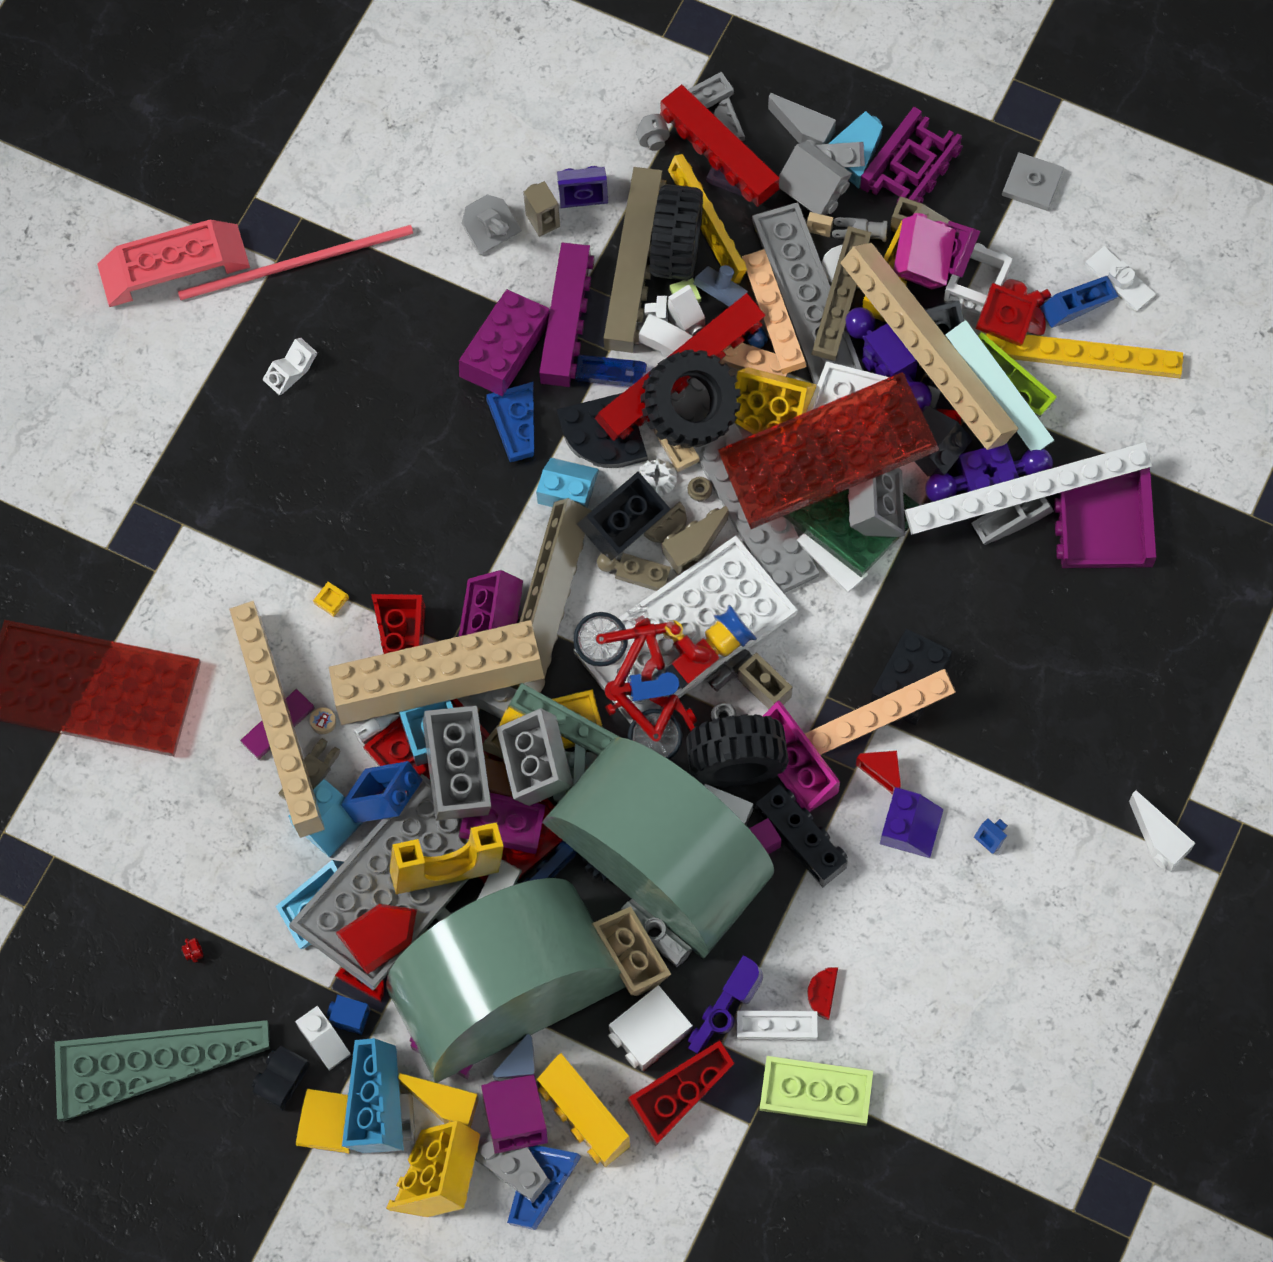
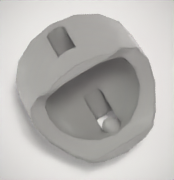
M650 114L642 118L637 128L636 136L641 146L649 147L650 150L656 151L665 146V141L670 136L666 121L660 114Z

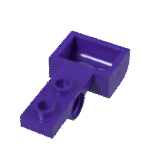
M743 955L723 987V992L714 1007L709 1005L702 1017L705 1022L700 1030L695 1028L688 1039V1042L691 1043L689 1046L690 1050L699 1054L704 1050L714 1032L725 1034L733 1028L734 1018L728 1012V1009L734 999L743 1004H749L763 981V972L754 961ZM718 1014H726L728 1018V1023L723 1028H716L714 1025V1019Z

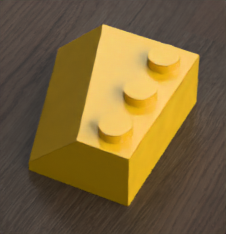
M749 367L739 370L737 372L738 382L735 383V389H740L741 396L737 398V402L741 403L740 411L735 413L737 417L735 423L753 435L756 434L764 439L768 445L779 449L791 460H795L808 432L802 430L801 424L817 384Z
M458 1120L421 1130L408 1158V1162L411 1165L406 1175L399 1178L396 1186L400 1189L395 1200H389L386 1209L422 1217H431L464 1209L470 1179L473 1174L474 1161L478 1151L480 1133Z

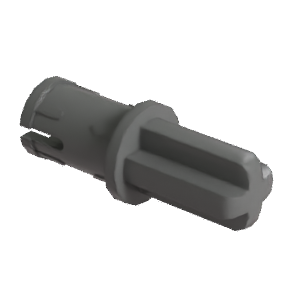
M743 649L728 663L724 662V666L710 678H707V682L718 692L733 677L735 679L738 677V668L752 657V654L748 650Z

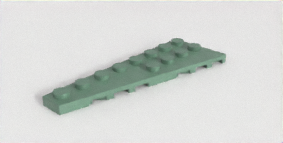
M266 1020L55 1042L57 1120L59 1122L66 1121L270 1049L269 1022Z

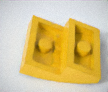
M307 1089L299 1122L296 1146L349 1154L350 1149L342 1147L348 1095Z

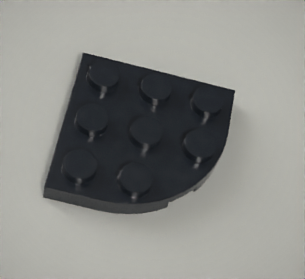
M622 393L557 409V415L567 445L576 456L593 463L594 466L619 468L648 460L638 425L632 426L634 431L625 439L619 437L613 441L595 420L598 412Z

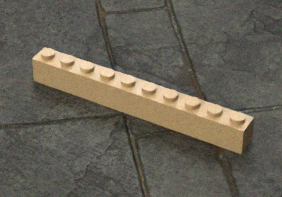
M872 243L853 246L841 261L844 269L983 446L989 450L1005 445L1018 430L1015 423Z
M254 601L230 608V614L293 825L300 838L325 830L261 616Z

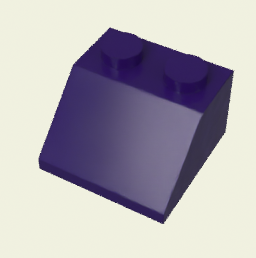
M590 166L585 169L575 170L568 168L563 171H557L560 208L608 204L605 167Z
M895 787L882 831L880 845L930 858L944 809L921 794Z

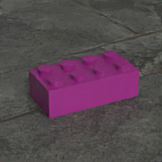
M506 289L459 359V377L503 397L546 331L550 308Z

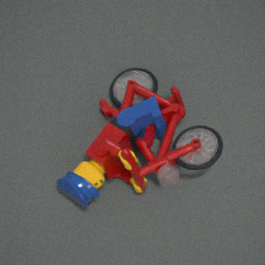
M641 604L627 611L629 616L625 618L626 622L629 621L632 626L635 625L631 629H626L619 618L607 612H594L587 615L578 623L573 638L577 654L586 663L599 667L609 666L623 656L628 640L634 639L615 680L610 681L605 686L606 697L612 701H617V703L614 705L610 703L605 708L609 715H613L616 713L615 710L622 706L633 719L629 727L628 739L656 751L668 760L679 751L683 738L682 728L678 720L672 715L673 711L676 710L682 715L690 731L695 728L694 723L697 722L690 708L685 710L678 696L674 693L679 689H683L719 659V654L726 657L739 646L744 647L748 641L757 640L756 636L745 625L731 605H728L725 613L713 615L717 622L705 631L706 639L702 638L695 644L688 635L682 633L683 627L676 620L655 625L654 623L651 624L648 619L650 615L647 612L649 608L648 606L642 608ZM657 634H663L665 638L672 639L674 642L672 645L680 654L666 667L656 639ZM646 640L651 658L646 662L641 674L628 676ZM655 668L664 671V673L659 674L652 680V673ZM649 699L651 702L663 707V709H649L641 712L633 701Z

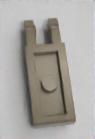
M323 738L313 747L311 754L308 753L304 759L313 790L329 773L330 767L341 752L340 749L334 747L330 750L324 762L319 760L318 757L325 750L328 742ZM281 789L278 794L286 800L283 789Z

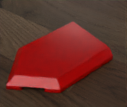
M378 904L337 931L336 935L368 975L411 945L417 909Z

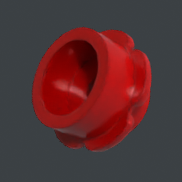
M186 938V945L182 946V951L187 961L192 959L196 963L198 959L204 957L202 948L197 938L191 940Z

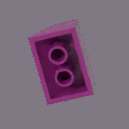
M503 570L468 579L459 637L516 624L519 617L518 612L522 597L523 580Z

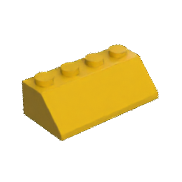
M560 1053L537 1078L539 1088H537L538 1093L546 1102L548 1100L552 1101L556 1106L553 1111L562 1122L566 1120L573 1127L570 1132L579 1143L582 1141L586 1143L590 1148L587 1153L596 1164L601 1162L606 1167L630 1148L629 1135L563 1054Z

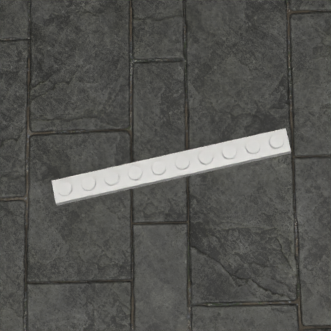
M1144 442L904 511L912 535L1152 467L1146 443Z

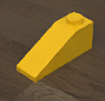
M399 1074L400 1084L444 1124L458 1120L471 1128L479 1101L477 1094Z

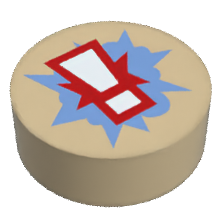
M321 707L312 712L310 724L316 733L328 734L334 730L336 718L332 710Z

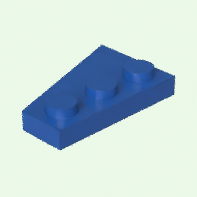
M533 382L509 388L503 397L496 393L487 394L486 400L510 463L534 456Z
M538 1145L528 1147L550 1182L533 1203L516 1191L507 1223L517 1227L536 1230L582 1157L578 1153Z

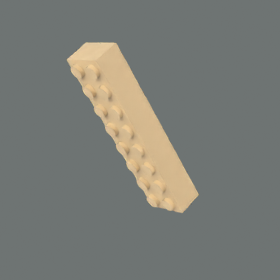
M531 620L329 666L335 706L341 725L544 679Z

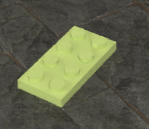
M767 1056L759 1111L866 1126L873 1071Z

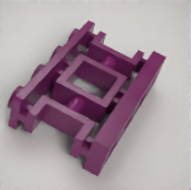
M913 107L862 174L860 188L867 193L871 189L872 193L877 195L881 188L884 187L898 196L922 203L926 192L931 193L934 189L937 177L939 175L943 176L948 170L949 161L952 157L957 158L963 148L961 145L962 135L957 134L954 136V132L949 130L944 138L937 136L926 129L929 126L930 118L922 117V111ZM915 130L916 136L924 140L921 145L909 139ZM932 145L943 151L937 162V155L929 151ZM908 152L926 161L917 174L900 164ZM889 164V170L897 174L894 180L882 174ZM906 180L917 186L911 196V190L902 186Z

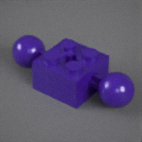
M862 307L852 309L846 316L845 329L853 338L864 340L862 362L868 371L872 370L874 374L897 380L894 393L902 390L900 400L902 406L907 411L920 413L925 406H930L932 402L930 388L922 382H914L917 360L888 323L874 330L876 320L870 310Z
M1007 443L989 450L983 448L961 454L957 460L956 468L959 476L952 477L948 473L945 475L933 474L926 482L925 492L927 497L932 502L956 496L958 491L964 490L967 493L1019 478V475H1030L1052 469L1053 459L1046 449L1032 451L1028 449L1023 454L1021 460L1013 462Z

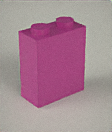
M915 213L913 216L904 218L901 225L894 272L898 277L929 289L946 286L956 230L948 227L945 222L930 220L927 215Z

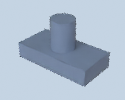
M726 265L721 266L719 272L709 266L696 276L693 283L729 307L748 293L747 290L731 281L734 270Z

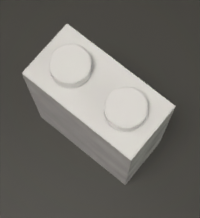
M658 985L609 1024L610 1034L608 1036L617 1048L622 1046L628 1053L625 1057L634 1068L639 1066L644 1071L692 1033V1025Z

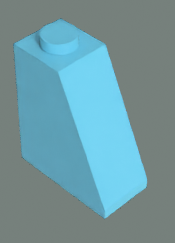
M866 111L829 143H864L865 166L845 167L846 170L852 173L849 181L857 188H860L861 176L871 164L882 137L883 126L880 120L875 116H871Z

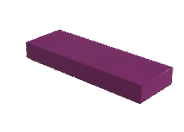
M297 689L286 698L294 727L315 709L314 705ZM263 721L259 722L240 740L258 760L271 749Z

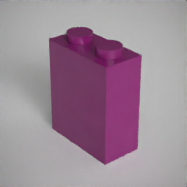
M534 1075L516 1077L504 1081H492L481 1085L495 1154L548 1143L546 1124Z

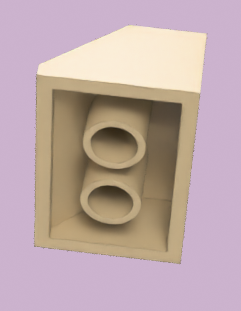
M631 906L592 923L621 971L619 975L631 995L639 996L654 989L671 975Z

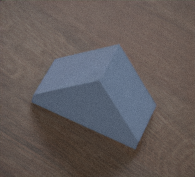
M529 1034L524 1037L494 1071L493 1078L495 1081H504L529 1075L535 1076L534 1047L532 1037Z

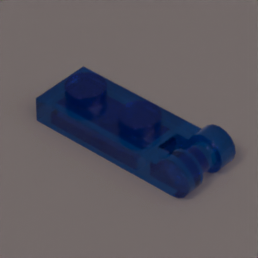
M578 355L576 381L631 387L646 373L647 364L636 360ZM632 371L634 372L633 376L626 375V372Z

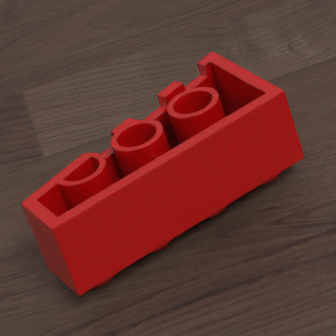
M371 594L384 654L423 645L425 603L422 595Z
M720 1040L628 1097V1103L655 1147L734 1065L733 1060Z

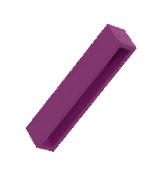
M561 242L540 367L541 384L570 387L571 378H576L577 364H574L575 356L579 357L581 342H577L578 334H583L584 320H581V315L586 313L588 298H584L585 291H590L591 277L588 276L589 269L593 270L595 255H591L590 245Z

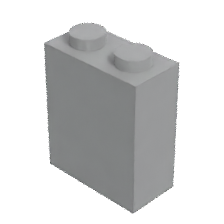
M805 141L795 146L780 173L779 188L811 212L821 215L831 214L838 206L837 200L840 194H843L849 187L850 183L848 180L852 173L813 144Z

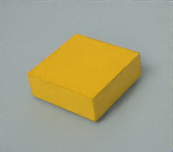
M327 582L314 598L313 603L334 617L349 599V596L330 582Z

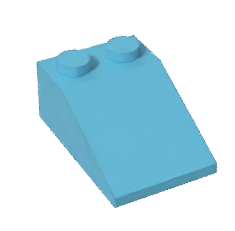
M331 860L276 905L277 910L300 949H304L311 944L290 929L289 924L344 861Z

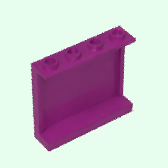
M1150 467L1058 493V498H1054V512L1059 513V521L1055 523V534L1060 536V544H1057L1056 553L1057 559H1061L1062 568L1153 567L1156 560Z

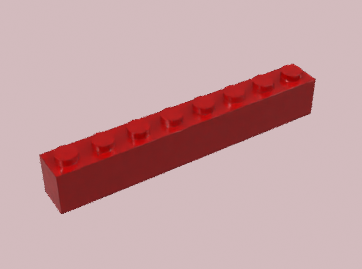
M746 293L669 356L685 350H693L694 352L702 350L707 351V356L716 355L721 361L726 356L725 351L728 348H737L745 341L744 335L748 332L754 334L763 326L761 321L766 315ZM648 373L598 412L595 420L613 441L619 437L625 439L634 431L632 426L638 421L643 424L649 419L648 415L643 416L642 409L645 408V403L641 402V394L645 393V389L642 386L644 381L649 378ZM684 376L676 380L673 384L671 395L675 391L678 394L683 392L690 385L688 381L693 377Z

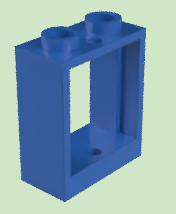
M409 761L366 768L341 803V806L355 823L397 817L401 814L423 779Z

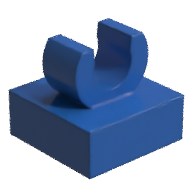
M988 818L981 824L974 838L990 853L994 854L1007 837L1003 830L1008 825L1001 819L994 824Z

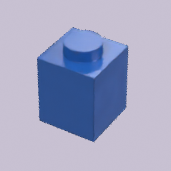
M337 995L336 1001H332L329 1005L327 1017H330L329 1021L333 1027L362 1035L370 1008L366 1003Z

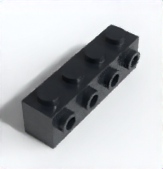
M779 784L756 802L755 812L763 821L769 818L785 846L823 888L847 869L848 861L846 859L848 857L840 846L835 847L830 842V836L823 827L818 828L814 824L811 813L805 807L801 809L795 802L796 797L788 788L784 790Z

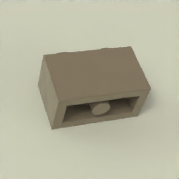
M546 182L532 184L523 191L525 214L538 236H543L559 228V205Z
M757 652L738 668V680L768 709L777 701L784 705L792 697L793 687Z

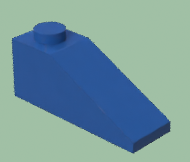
M1104 276L1057 293L1040 308L1050 327L1053 328L1080 317L1119 296L1108 276Z

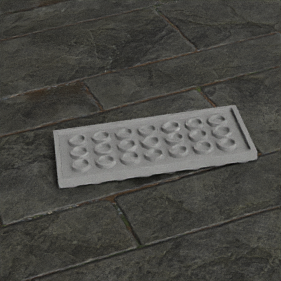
M423 774L420 776L423 779L401 814L397 817L382 819L289 924L290 929L372 990L389 973L395 961L404 951L367 975L336 935V932L378 904L417 909L412 937L413 943L469 880L466 879L397 895L395 893L390 875L392 844L419 839L423 856L436 857L452 853L462 848L469 841V839L458 837L462 818L436 821L431 780Z

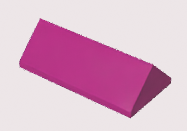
M777 701L763 717L770 716L773 719H777L784 727L789 762L784 772L778 774V777L786 788L794 794L800 807H805L811 812L839 793L840 781L783 704Z

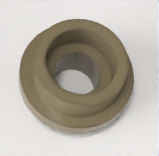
M704 477L693 478L687 487L688 494L693 500L704 501L712 494V484ZM702 487L704 491L701 493L696 492V488Z

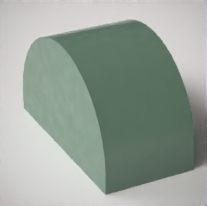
M614 738L542 822L655 918L661 919L670 931L690 946L702 959L708 955L774 874L773 863L762 844L729 807L675 763L656 751L626 738Z
M544 878L519 883L491 893L438 922L417 938L395 961L387 976L388 993L435 1083L523 1040L527 1034L531 1036L626 987L619 975L621 973L619 967L592 923L594 921L572 883L563 879Z

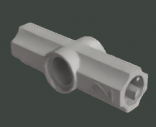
M633 899L627 901L621 910L631 906L647 934L654 928L661 930V934L658 937L649 936L657 951L676 967L681 965L688 958L692 948L670 931L661 919L655 918Z

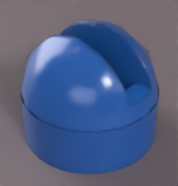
M760 328L754 334L750 333L746 341L751 346L762 348L767 343L768 338L765 331Z

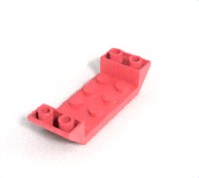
M211 219L118 245L97 264L109 307L133 301L131 291L224 265L227 274L250 268L238 225Z

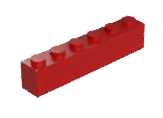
M682 84L660 101V115L666 123H671L683 139L687 138L698 154H703L715 170H720L725 175L730 185L740 189L743 197L748 202L752 201L758 207L779 190L780 178Z

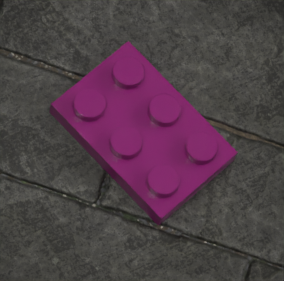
M489 792L491 808L488 815L462 818L458 836L460 838L469 839L472 827L497 822L505 848L536 854L546 805L535 803L528 806L514 800L512 797Z

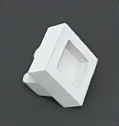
M657 296V303L645 304L644 314L646 319L651 314L668 322L667 296Z

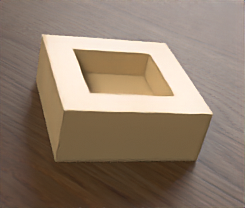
M810 212L807 220L809 232L830 237L833 217Z

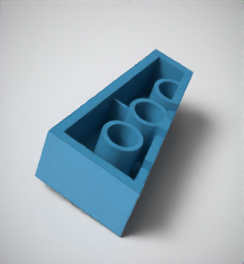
M375 1038L355 1040L342 1147L361 1153L404 1151L395 1045Z

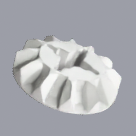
M657 458L652 461L647 460L643 466H640L639 472L659 496L668 494L675 487L677 474L675 467L673 468L668 461L665 462ZM656 470H659L660 476H664L659 479L658 485H655L654 478L650 477L654 476Z

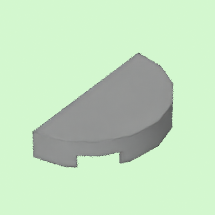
M728 97L719 103L714 115L741 141H745V135Z

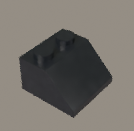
M925 406L897 442L928 477L933 474L945 475L973 439L958 421L930 406Z

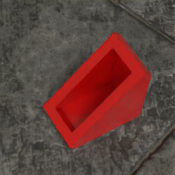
M897 751L860 753L858 755L856 766L891 794L894 793L895 787H901Z

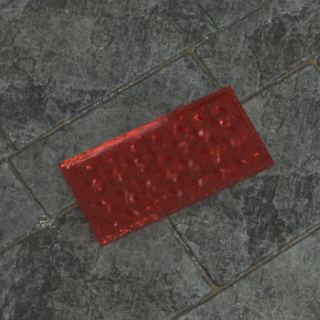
M903 372L718 449L750 529L939 451L933 434Z
M4 620L0 632V721L174 757L201 661L193 657Z

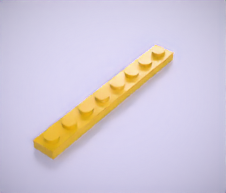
M986 333L990 340L1014 360L1179 379L1182 375L1183 352L1026 335L1023 345L1020 347Z

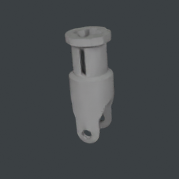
M841 217L835 218L833 221L839 227L850 226L872 232L870 239H881L882 242L887 240L888 221L869 222L867 219ZM847 229L832 231V236L837 239H845Z

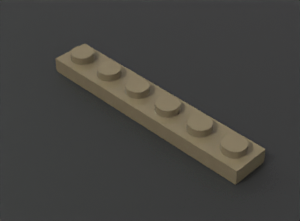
M850 226L847 228L811 355L833 361L836 360L846 324V316L850 311L857 286L841 265V261L853 246L868 244L872 232Z

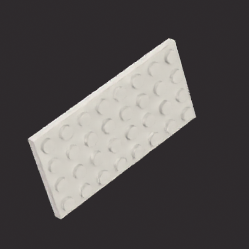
M735 535L620 616L619 619L626 629L635 627L636 622L634 619L642 615L645 618L648 617L650 623H654V625L676 620L683 627L682 633L688 635L695 644L702 638L706 639L705 631L717 622L713 615L725 613L728 605H731L745 625L756 636L757 640L748 641L744 647L739 646L726 657L719 654V659L683 689H679L674 693L680 698L723 667L724 662L728 663L743 649H749L794 617L798 610ZM613 621L580 645L581 650L587 657L595 661L612 659L620 651L623 641L599 645L596 643L595 638L599 634L620 631L621 629ZM657 634L656 639L666 667L680 654L672 645L674 643L672 639L665 638L663 634ZM634 639L628 640L623 656L609 666L599 667L586 663L577 654L576 649H574V654L605 691V686L610 681L615 680ZM646 640L628 676L641 674L646 662L651 658ZM655 668L652 673V680L659 674L664 673V671ZM649 699L633 701L641 712L649 709H663V707L651 702ZM622 706L619 707L620 712L631 724L633 721L631 716ZM656 714L648 715L646 718L649 720Z

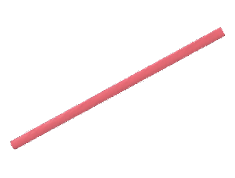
M407 225L180 290L178 294L180 300H185L413 234L412 226Z

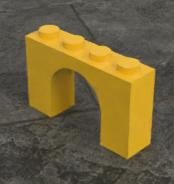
M497 822L472 827L469 841L466 845L442 856H423L419 839L392 844L390 875L396 895L499 873L504 846Z

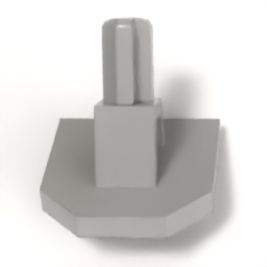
M487 194L465 207L461 224L479 255L522 231L504 199Z

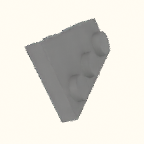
M490 1133L478 1147L475 1160L532 1203L549 1184L550 1180L528 1147L495 1154Z

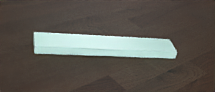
M965 320L946 334L947 338L1018 427L1017 433L1030 451L1041 450L1054 441L1052 436L968 322Z

